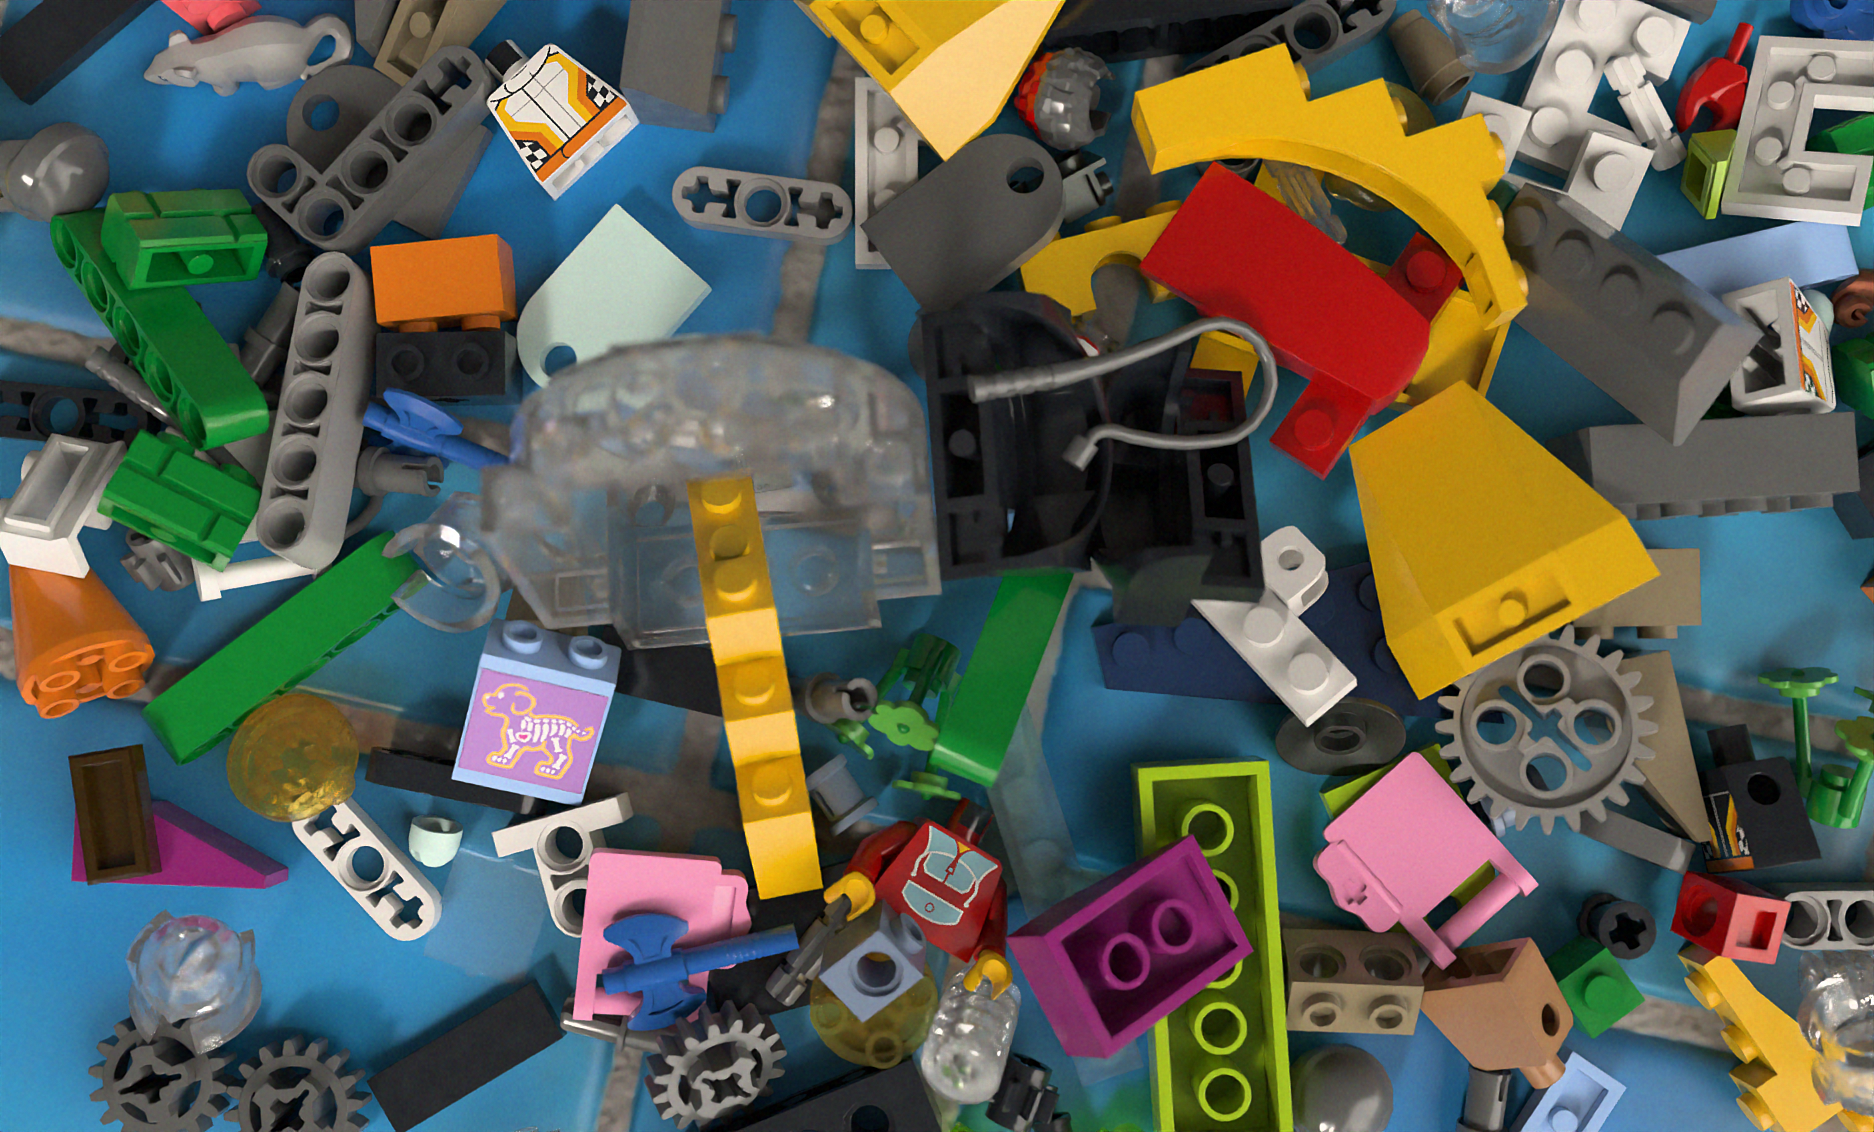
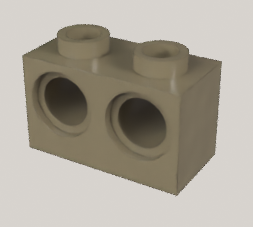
M1281 928L1287 1030L1414 1035L1425 986L1409 933Z

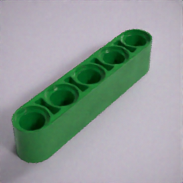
M107 206L53 216L50 222V235L54 250L62 266L192 447L202 452L266 433L269 428V413L262 392L184 286L127 289L116 270V263H112L101 244L100 234Z
M393 530L382 533L363 544L155 698L141 711L140 715L176 765H186L212 750L423 593L432 582Z
M1075 573L1038 577L1003 576L929 764L992 788Z

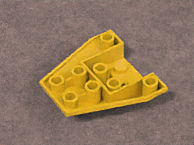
M1066 0L793 1L828 38L833 36L896 103L906 122L946 162L958 150L974 141L995 122Z
M1463 379L1348 446L1387 644L1419 700L1661 575L1632 525L1622 512Z

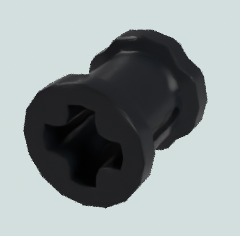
M1609 893L1593 894L1584 900L1576 918L1580 935L1607 947L1616 958L1625 960L1640 958L1649 952L1655 943L1657 929L1655 920L1650 912L1638 903L1616 898ZM1621 915L1623 920L1617 922L1615 916ZM1615 929L1617 935L1614 937L1610 936L1609 931Z

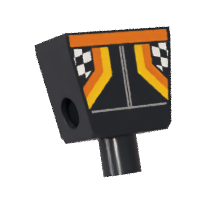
M1747 724L1706 731L1716 767L1697 772L1712 840L1701 842L1707 873L1723 874L1754 871L1822 859L1789 761L1784 756L1756 760Z

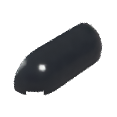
M1066 0L1046 33L1044 41L1049 49H1052L1054 46L1061 50L1069 47L1072 49L1081 47L1083 51L1091 52L1095 56L1100 57L1105 64L1217 50L1265 24L1277 14L1281 15L1292 9L1295 0Z

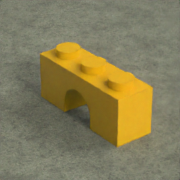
M1173 200L1154 205L1145 210L1146 218L1122 223L1120 216H1110L1092 221L1084 226L1085 233L1061 239L1060 232H1057L1045 248L1015 270L1020 291L1048 295L1071 310L1072 325L1092 320L1097 308L1091 288V276L1098 269L1109 264H1123L1135 269L1144 279L1151 304L1178 298V295L1142 275L1139 265L1182 206L1181 201Z

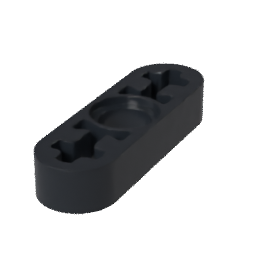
M0 380V404L7 402L22 407H29V419L8 415L1 416L0 438L46 443L51 434L54 433L105 444L124 441L128 451L141 429L154 436L161 429L160 419L153 416L151 412L144 410L139 403L136 404L122 392ZM71 399L78 408V421L72 430L60 434L51 424V411L59 401ZM99 413L118 417L130 414L138 417V424L136 429L129 428L126 431L99 425Z
M371 747L365 774V780L371 783L515 813L546 815L549 800L452 779L456 760L397 748Z

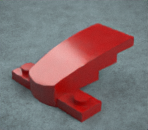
M1214 160L1139 265L1142 275L1193 304L1200 316L1210 318L1224 315L1246 322L1265 338L1277 364L1310 380L1308 386L1269 439V444L1271 448L1323 481L1368 417L1376 415L1393 403L1410 385L1429 348L1431 328L1465 282L1462 271L1442 246L1418 232L1415 233L1382 279L1358 258L1310 222ZM1233 333V334H1235L1236 336H1238V337L1244 339V338H1243L1242 336H1240L1239 334Z

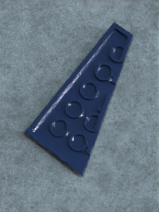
M1371 561L1326 571L1329 583L1325 592L1298 618L1356 677L1357 686L1344 697H1360L1374 700L1387 705L1399 715L1453 719L1454 714L1440 707L1438 699L1443 696L1458 697L1460 691L1450 684L1419 700L1390 650L1386 640ZM1193 604L1189 605L1180 627L1114 624L1113 622L1090 628L1105 689L1286 705ZM1500 712L1489 713L1480 720V722L1505 724L1503 715Z

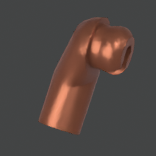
M1858 269V275L1847 278L1831 293L1829 300L1833 304V322L1835 324L1851 329L1863 326L1869 321L1864 316L1869 311H1872L1874 307V269Z

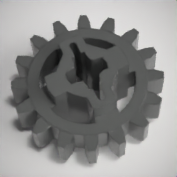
M726 1000L719 1013L712 1014L705 1004L699 1007L697 1020L690 1023L683 1017L676 1019L675 1023L679 1032L674 1036L659 1035L656 1042L661 1054L647 1056L645 1060L650 1074L644 1078V1082L660 1117L663 1120L672 1117L676 1127L681 1130L694 1119L699 1131L703 1132L708 1129L712 1119L720 1118L726 1127L732 1124L735 1111L741 1109L745 1113H753L755 1107L752 1101L757 1095L770 1097L774 1091L768 1079L784 1075L785 1070L779 1059L786 1056L787 1052L768 1014L760 1016L755 1005L751 1003L738 1013L733 1001Z
M175 1004L165 1009L163 1014L157 1005L151 1006L138 1012L137 1019L131 1016L114 1025L117 1036L113 1035L100 1041L96 1047L102 1055L107 1057V1060L89 1067L88 1071L89 1075L103 1079V1087L89 1095L90 1101H107L110 1109L101 1117V1123L106 1125L119 1119L124 1124L121 1132H205L214 1126L211 1117H218L228 1110L231 1105L220 1093H225L228 1086L238 1080L237 1077L224 1073V1066L237 1058L235 1051L220 1052L217 1046L227 1034L224 1028L208 1034L203 1029L207 1022L208 1014L203 1011L190 1017L187 1021L184 1020L185 1011L183 1004ZM131 1056L133 1063L127 1071L129 1059ZM153 1073H166L167 1076L177 1073L181 1074V1076L174 1080L172 1078L161 1079V1077L147 1078ZM199 1080H201L200 1091L196 1099L194 1088Z
M295 1034L284 1041L283 1047L275 1040L259 1049L260 1058L253 1056L239 1066L238 1069L246 1079L237 1080L229 1085L226 1091L232 1098L239 1100V1104L223 1115L225 1121L240 1123L241 1130L239 1132H362L368 1127L370 1120L357 1113V1110L363 1108L372 1100V1093L356 1091L355 1083L366 1072L364 1068L348 1072L344 1067L350 1055V1051L347 1048L331 1056L326 1053L328 1049L327 1037H319L306 1048L302 1034ZM289 1066L304 1067L312 1071L310 1073L297 1074ZM283 1067H289L284 1071L281 1069ZM309 1090L308 1096L302 1102L303 1107L299 1111V1116L289 1123L288 1119L295 1111L294 1107L298 1102V1097Z

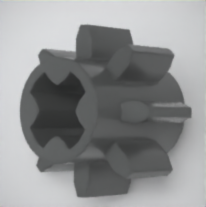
M130 528L125 540L132 552L124 555L119 560L136 583L143 582L149 591H153L159 586L163 591L172 592L185 588L195 581L191 557Z

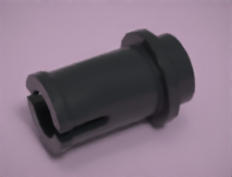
M264 201L251 207V214H256L268 233V244L264 253L268 261L265 265L266 272L270 277L278 278L281 283L284 280L292 284L302 281L306 268L314 258L312 247L301 243L292 227Z

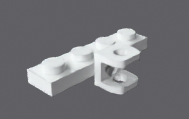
M1287 526L1273 532L1261 542L1266 590L1259 604L1192 600L1191 603L1302 723L1308 727L1356 687L1357 681L1356 677L1298 618L1299 615L1322 596L1328 586L1329 578L1328 573L1325 571V556L1298 528ZM1292 567H1298V568L1295 569V570H1288L1289 568H1292Z

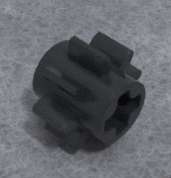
M1008 1052L1003 1066L989 1061L978 1088L980 1091L979 1097L989 1101L985 1112L986 1117L994 1123L1015 1132H1030L1035 1119L1049 1124L1060 1094L1057 1093L1058 1087L1048 1084L1053 1072L1052 1069L1034 1058L1015 1052Z

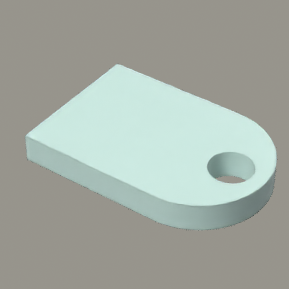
M616 203L527 302L517 327L519 357L530 377L543 389L553 394L560 383L566 378L553 379L546 372L545 359L552 349L558 346L573 348L577 357V364L574 369L576 371L585 364L616 350L643 342L669 338L708 296L712 289L702 278ZM666 341L629 351L609 360L605 364L648 362ZM641 369L592 372L581 384L576 393L575 402H596L611 397L622 390Z

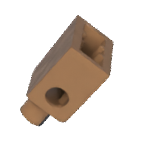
M1531 937L1455 949L1452 953L1457 958L1444 970L1440 969L1432 960L1429 962L1421 974L1425 987L1420 1009L1475 1068L1482 1071L1519 1068L1535 1089L1550 1087L1561 1079L1566 1067L1556 1053L1573 1026V1013Z

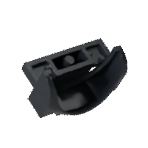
M1006 291L966 295L967 308L921 315L940 581L950 582L1012 575L1038 577L1092 571L1089 538L1102 513L1109 493L1113 468V438H1101L1094 444L1098 450L1083 471L1066 462L1061 455L1076 434L1083 436L1089 429L1099 424L1111 423L1105 393L1099 376L1097 375L1054 389L1049 388L1045 391L1035 390L1033 393L1021 395L1017 393L1015 396L996 397V399H987L986 401L975 403L972 402L968 390L969 375L988 372L997 373L996 355L1002 370L1011 368L1016 370L1017 367L1036 366V364L1041 363L1047 364L1048 362L1089 357L1072 331L1071 310L1042 293ZM1014 513L1013 522L1009 532L1008 514Z
M1152 337V338H1149V339L1140 341V342H1138V343H1136V344H1139V343H1142V342H1146V341L1151 340V339L1156 338V337ZM1190 338L1150 357L1113 370L1109 386L1105 392L1111 424L1146 432L1174 435L1175 420H1177L1178 435L1190 436L1230 431L1247 420L1242 371L1187 368L1192 354ZM1249 435L1234 444L1192 450L1156 448L1132 444L1113 438V468L1109 493L1089 541L1091 558L1106 578V581L1112 586L1114 624L1180 627L1192 600L1259 604L1266 587Z

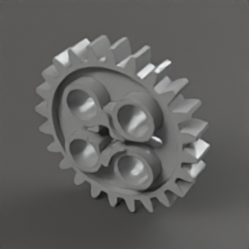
M1568 624L1559 640L1550 639L1549 633L1471 673L1469 677L1466 676L1452 683L1453 687L1460 691L1458 697H1439V706L1453 713L1454 716L1453 719L1435 723V730L1440 734L1453 736L1455 742L1439 750L1441 759L1461 760L1462 764L1449 777L1453 783L1472 779L1475 785L1467 796V801L1471 805L1479 802L1486 796L1493 800L1489 815L1491 820H1497L1508 808L1515 811L1517 831H1522L1527 825L1530 816L1540 818L1544 834L1550 835L1555 817L1564 816L1571 830L1578 832L1581 821L1579 812L1587 810L1597 821L1602 823L1607 819L1602 800L1607 797L1623 807L1629 802L1626 793L1619 785L1622 780L1636 785H1643L1646 777L1632 763L1634 760L1648 761L1655 758L1656 751L1638 742L1639 737L1657 733L1659 729L1657 723L1638 718V713L1652 706L1654 699L1653 696H1632L1630 690L1641 680L1642 674L1640 671L1620 676L1616 669L1624 653L1618 650L1602 659L1597 655L1600 643L1599 635H1593L1581 647L1574 644V627ZM1535 668H1551L1561 677L1563 687L1553 697L1545 699L1535 697L1525 688L1524 678ZM1503 686L1511 688L1524 704L1542 720L1548 719L1551 715L1559 718L1556 730L1558 736L1587 758L1592 765L1591 769L1588 771L1579 769L1566 753L1546 736L1540 738L1537 742L1530 738L1533 730L1531 720L1515 706L1508 703L1499 694V689ZM1493 712L1505 713L1515 722L1516 733L1506 743L1498 745L1488 743L1477 732L1478 723L1482 717ZM1596 712L1607 717L1612 725L1613 734L1610 740L1603 744H1587L1576 735L1573 724L1580 715ZM1537 758H1553L1562 765L1565 770L1566 780L1561 787L1554 791L1546 792L1538 790L1527 780L1526 770L1530 763Z

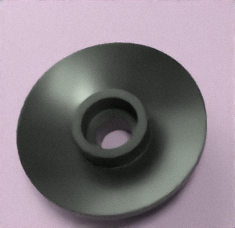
M1360 697L1341 698L1308 727L1291 711L1281 720L1275 732V744L1280 757L1292 767L1315 775L1349 776L1377 769L1394 759L1401 752L1406 741L1405 725L1397 712L1385 704Z

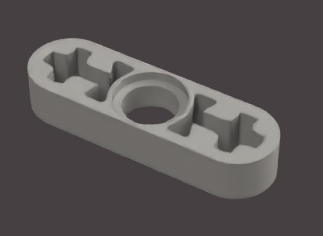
M698 166L689 168L681 173L672 189V200L681 218L690 226L698 229L819 245H832L842 241L850 233L854 223V213L849 196L842 188L832 183ZM700 184H708L714 196L731 199L729 187L738 186L734 198L736 218H727L729 209L723 203L709 202L706 204L704 212L697 213L692 201L686 199L687 195L698 193ZM770 190L781 199L782 205L779 214L769 222H757L747 215V201L757 191ZM791 194L801 195L799 204L803 209L817 210L820 209L822 200H832L835 211L842 213L841 219H831L828 229L818 228L816 217L797 213L799 225L797 227L788 226L793 214Z

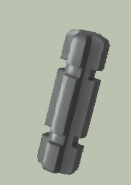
M842 893L839 898L825 907L826 915L824 917L818 916L798 941L799 949L791 950L785 958L788 961L786 965L780 963L768 978L765 988L777 1001L786 1006L793 1005L806 989L807 983L805 981L807 978L813 980L819 973L824 944L865 913L863 912L852 921H848L846 916L851 912L852 903L845 893Z

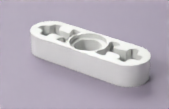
M325 788L304 795L296 803L292 812V827L296 836L389 936L401 941H410L423 936L437 926L443 914V900L439 891L348 793L337 788ZM333 805L337 812L331 820L336 828L343 835L353 832L356 828L360 832V836L346 842L337 853L333 845L342 842L344 839L331 827L323 830H318L315 827L314 823L320 816L314 808L315 806L322 808ZM361 846H371L377 849L383 857L384 869L376 881H365L358 877L353 870L352 859L356 850ZM399 874L404 881L394 886L393 889L406 901L415 896L421 899L423 905L417 913L423 920L422 923L417 919H412L407 923L400 919L398 914L402 912L404 905L393 892L383 896L381 899L375 892L392 883Z

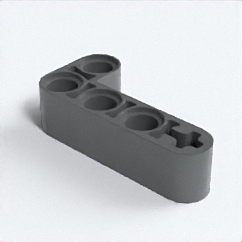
M1306 0L1192 63L1179 74L1178 78L1282 43L1286 44L1293 64L1300 62L1307 76H1310L1373 40L1392 16L1397 0ZM1352 4L1356 9L1367 6L1371 11L1370 14L1367 9H1362L1349 16L1343 25L1341 24L1340 20L1345 16ZM1305 29L1313 32L1319 39L1320 48L1314 50L1302 47L1296 41L1294 31ZM1244 159L1242 164L1236 166L1227 165L1221 162V160L1214 161L1246 179L1259 159ZM1213 161L1194 163L1201 177Z
M459 45L442 47L426 61L324 173L288 146L271 144L263 146L255 152L248 162L247 178L249 185L256 195L305 239L326 252H340L348 257L357 255L368 246L491 113L486 102L489 96L498 89L497 80L472 50ZM462 76L466 80L472 81L469 87L464 90L455 85ZM439 98L450 108L445 114L435 105ZM430 118L432 125L427 136L418 141H409V131L413 124L420 119ZM387 164L388 173L384 182L378 187L367 189L366 179L371 169L377 165ZM296 168L297 178L294 185L286 192L279 193L277 187L282 174ZM343 210L344 222L340 230L333 235L325 236L323 228L327 217L335 211Z

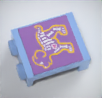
M492 619L482 652L452 779L580 807L616 686L621 649L617 646L605 644L603 641L591 636H570L541 629L527 621Z

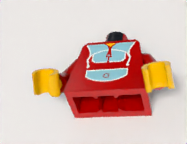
M961 797L945 828L928 818L916 816L912 821L898 820L863 839L844 870L843 878L825 891L824 899L828 904L839 898L842 893H845L850 898L852 909L846 916L848 921H852L884 899L898 915L906 913L913 918L929 943L967 964L973 955L976 963L966 972L963 978L964 987L971 992L981 983L983 975L987 976L992 982L993 991L991 999L993 1000L999 997L1012 982L1013 971L1005 959L1007 947L1005 937L1008 936L1007 884L1001 876L1003 863L977 848L995 815L965 797Z

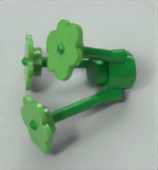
M917 634L910 650L899 648L891 667L875 686L878 697L877 706L860 705L859 708H867L873 712L871 717L867 718L868 722L876 730L886 733L888 739L894 744L900 746L909 744L916 749L928 751L924 772L912 771L910 782L903 780L892 781L891 788L920 795L924 800L937 798L959 802L961 793L947 790L949 779L939 776V767L929 764V760L952 706L954 695L962 680V676L956 673L955 670L963 654L952 643L932 634ZM905 675L902 684L912 691L909 699L897 700L894 703L883 700L899 678ZM940 692L935 721L933 722L929 720L927 711L921 706L925 698L935 699ZM840 718L833 723L823 724L838 737L839 743L852 747L870 761L874 757V751L864 743L870 735L862 726L866 720L853 721Z
M1787 667L1779 668L1776 671L1759 673L1757 675L1759 683L1769 684L1771 688H1778L1780 696L1792 698L1797 769L1795 780L1801 797L1807 798L1805 809L1808 817L1815 822L1835 828H1856L1859 825L1868 783L1874 771V719L1867 716H1858L1855 721L1842 719L1838 720L1835 724L1834 732L1840 738L1846 740L1845 747L1860 759L1856 769L1837 764H1824L1819 774H1812L1807 697L1819 695L1820 688L1824 687L1825 684L1838 682V674L1832 673L1831 669L1825 667L1801 669ZM1855 686L1854 693L1872 700L1868 711L1874 714V691Z

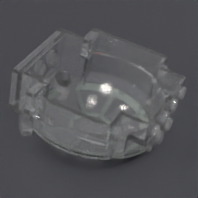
M761 331L695 334L653 341L608 345L609 352L584 360L558 372L547 379L546 387L527 396L517 408L511 422L509 464L481 467L479 535L546 629L612 623L628 650L711 643L704 611L686 481L751 475L780 637L882 628L880 599L942 594L927 429L923 409L911 391L891 374L875 365L846 356L842 352L785 338L765 336L761 334Z

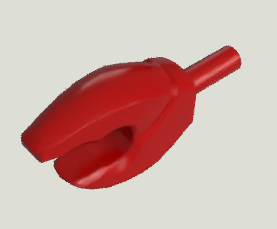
M1740 22L1724 57L1709 58L1686 81L1678 97L1675 109V124L1679 134H1682L1691 126L1700 106L1708 107L1713 113V123L1706 132L1728 129L1737 130L1746 97V83L1748 82L1747 68L1738 63L1753 32L1754 27L1751 24Z

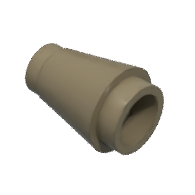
M1418 9L1408 11L1388 29L1387 35L1393 42V46L1418 98L1427 97L1433 106H1438L1458 94L1475 76V72L1469 65L1471 56L1431 21L1423 17Z

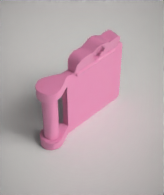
M1411 752L1403 757L1323 829V837L1328 843L1313 858V867L1327 882L1332 900L1336 906L1356 915L1368 930L1375 933L1389 930L1398 921L1426 955L1442 970L1457 958L1452 952L1513 897L1519 894L1525 898L1538 886V883L1528 871L1513 857L1426 759L1417 752ZM1489 860L1499 875L1434 932L1422 918Z
M595 848L590 854L573 1020L592 1021L593 1013L630 1016L642 1000V991L630 994L628 991L607 996L605 988L596 987L597 974H602L603 969L622 965V961L634 959L624 948L605 941L603 930L607 926L635 914L664 913L673 915L689 923L688 933L677 939L671 946V949L683 947V950L746 935L752 923L746 904L748 884L744 873L736 869H722L721 860L715 856ZM736 964L718 969H729L734 967ZM709 971L689 975L687 985L701 987L707 994ZM699 1008L685 1019L690 1023L697 1020Z

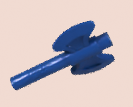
M387 387L383 394L386 402L392 407L391 409L376 402H370L362 425L377 430L381 434L371 436L367 443L368 446L386 447L392 454L421 457L436 456L441 460L444 470H447L449 460H452L545 497L553 474L457 436L463 431L464 425L450 412L436 403L414 393Z
M642 913L622 918L603 930V938L607 942L624 948L634 959L622 961V965L602 970L606 994L608 996L628 991L629 994L638 991L643 992L640 1004L627 1019V1027L630 1030H656L676 1024L675 1020L679 1017L687 1018L701 1006L707 997L706 991L703 988L688 986L681 981L689 979V975L799 949L794 923L683 950V947L671 949V946L677 939L688 933L689 923L686 920L664 913Z

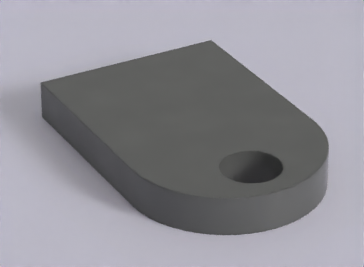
M341 65L319 72L303 84L292 100L286 121L289 147L324 173L401 90L402 86L389 77L363 66ZM323 102H336L340 110L339 119L336 124L325 131L314 130L311 125L313 110ZM435 102V105L444 114L450 109L438 102ZM424 118L414 123L409 131V141H418L427 136L431 129L432 120ZM480 124L393 217L392 221L431 241L439 240L494 134L487 127ZM387 164L377 165L371 169L366 179L367 189L378 187L384 182L388 173Z
M993 134L976 139L962 147L946 162L944 161L862 223L860 227L926 314L963 309L967 307L966 295L986 293L1051 242L1064 218L1066 209L1065 187L1056 162L1039 144L1018 135ZM1024 167L1038 168L1044 173V179L1035 191L1021 194L1009 187L1011 177L1019 169Z

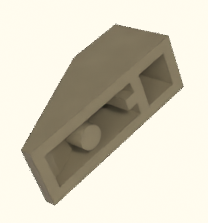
M401 0L373 67L403 87L426 61L442 47L459 45L468 48L507 0Z
M1640 650L1626 653L1623 655L1616 671L1620 676L1640 671L1642 674L1641 680L1630 692L1632 696H1653L1654 703L1646 710L1638 713V718L1657 723L1659 727L1657 733L1639 737L1638 742L1656 751V755L1653 760L1633 761L1632 765L1646 777L1643 785H1632L1674 836L1699 843L1710 841L1712 836L1669 650ZM1588 712L1579 716L1584 719L1585 727L1599 744L1610 740L1613 729L1607 717L1596 712Z

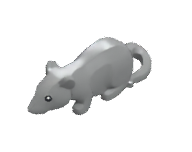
M332 13L317 15L304 26L295 20L281 16H251L216 34L205 35L193 40H189L183 31L175 30L169 35V47L155 55L152 64L144 72V78L155 84H173L183 87H195L202 81L212 84L214 91L221 96H229L239 89L240 82H258L265 90L276 89L290 84L299 78L307 82L312 76L328 68L348 65L354 54V35L348 22ZM332 35L336 40V48L332 57L325 62L309 66L307 64L308 58L313 53L318 42L324 36Z

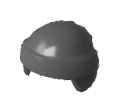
M56 123L40 130L30 140H3L0 142V191L3 195L0 198L1 213H19L28 220L45 221L50 224L51 218L55 215L95 208L109 185L110 164L108 147L97 133L80 123Z
M1323 1043L1304 1052L1289 1067L1293 1127L1296 1130L1294 1132H1383L1386 1129L1394 1111L1393 1087L1383 1065L1369 1052L1348 1043Z

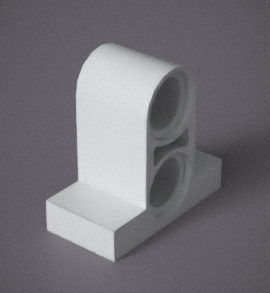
M624 792L582 804L580 807L575 806L508 825L492 832L498 857L533 848L551 916L556 926L566 935L579 938L582 936L584 917L575 911L572 897L576 889H587L590 854L595 848H607L602 828L624 822L634 816L628 793ZM561 826L574 828L580 834L583 840V849L578 858L564 856L559 851L556 845V834Z

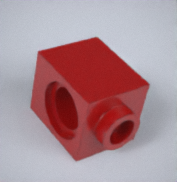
M1687 870L1683 878L1670 931L1720 957L1775 965L1791 902L1738 878Z

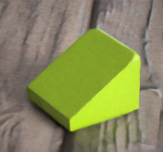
M1733 129L1692 133L1689 139L1680 190L1706 220L1716 218L1722 201L1738 133Z

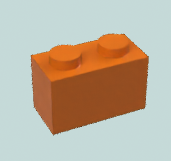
M498 234L370 247L377 323L393 332H438V329L461 326L462 332L500 331V322L519 321L512 247Z

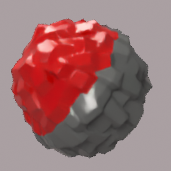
M1069 47L1057 52H1046L1029 65L1028 71L1022 77V83L1018 86L1019 95L1014 98V104L1019 109V119L1024 121L1028 129L1033 130L1041 141L1056 149L1076 150L1083 145H1089L1095 137L1105 136L1107 123L1112 115L1109 112L1095 110L1100 99V88L1095 83L1101 78L1115 80L1116 75L1108 70L1105 62L1100 57L1095 56L1091 52L1083 51L1081 47L1074 49Z

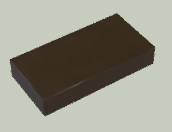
M143 744L68 756L87 885L162 872Z

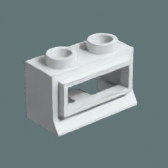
M52 433L41 451L32 450L26 455L21 468V484L11 499H0V547L8 564L85 578L90 568L78 542L77 535L83 525L107 530L111 526L113 519L96 512L106 485L127 453L124 441L105 444Z

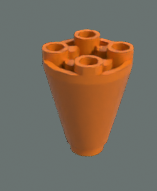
M12 564L8 567L16 684L25 702L36 706L41 718L51 719L64 716L74 711L80 703L88 702L107 695L110 699H120L133 695L145 686L146 682L142 673L150 667L155 657L147 634L90 566L85 578Z

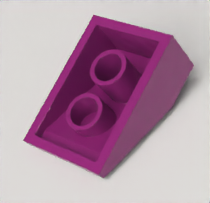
M1193 834L1185 835L1054 904L1005 937L1066 1055L1101 1059L1110 1058L1254 951Z

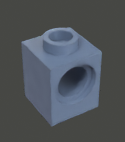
M882 899L824 944L818 977L864 1023L924 977L925 935L913 918L906 913L898 915ZM878 951L886 953L891 959L874 961L865 954Z

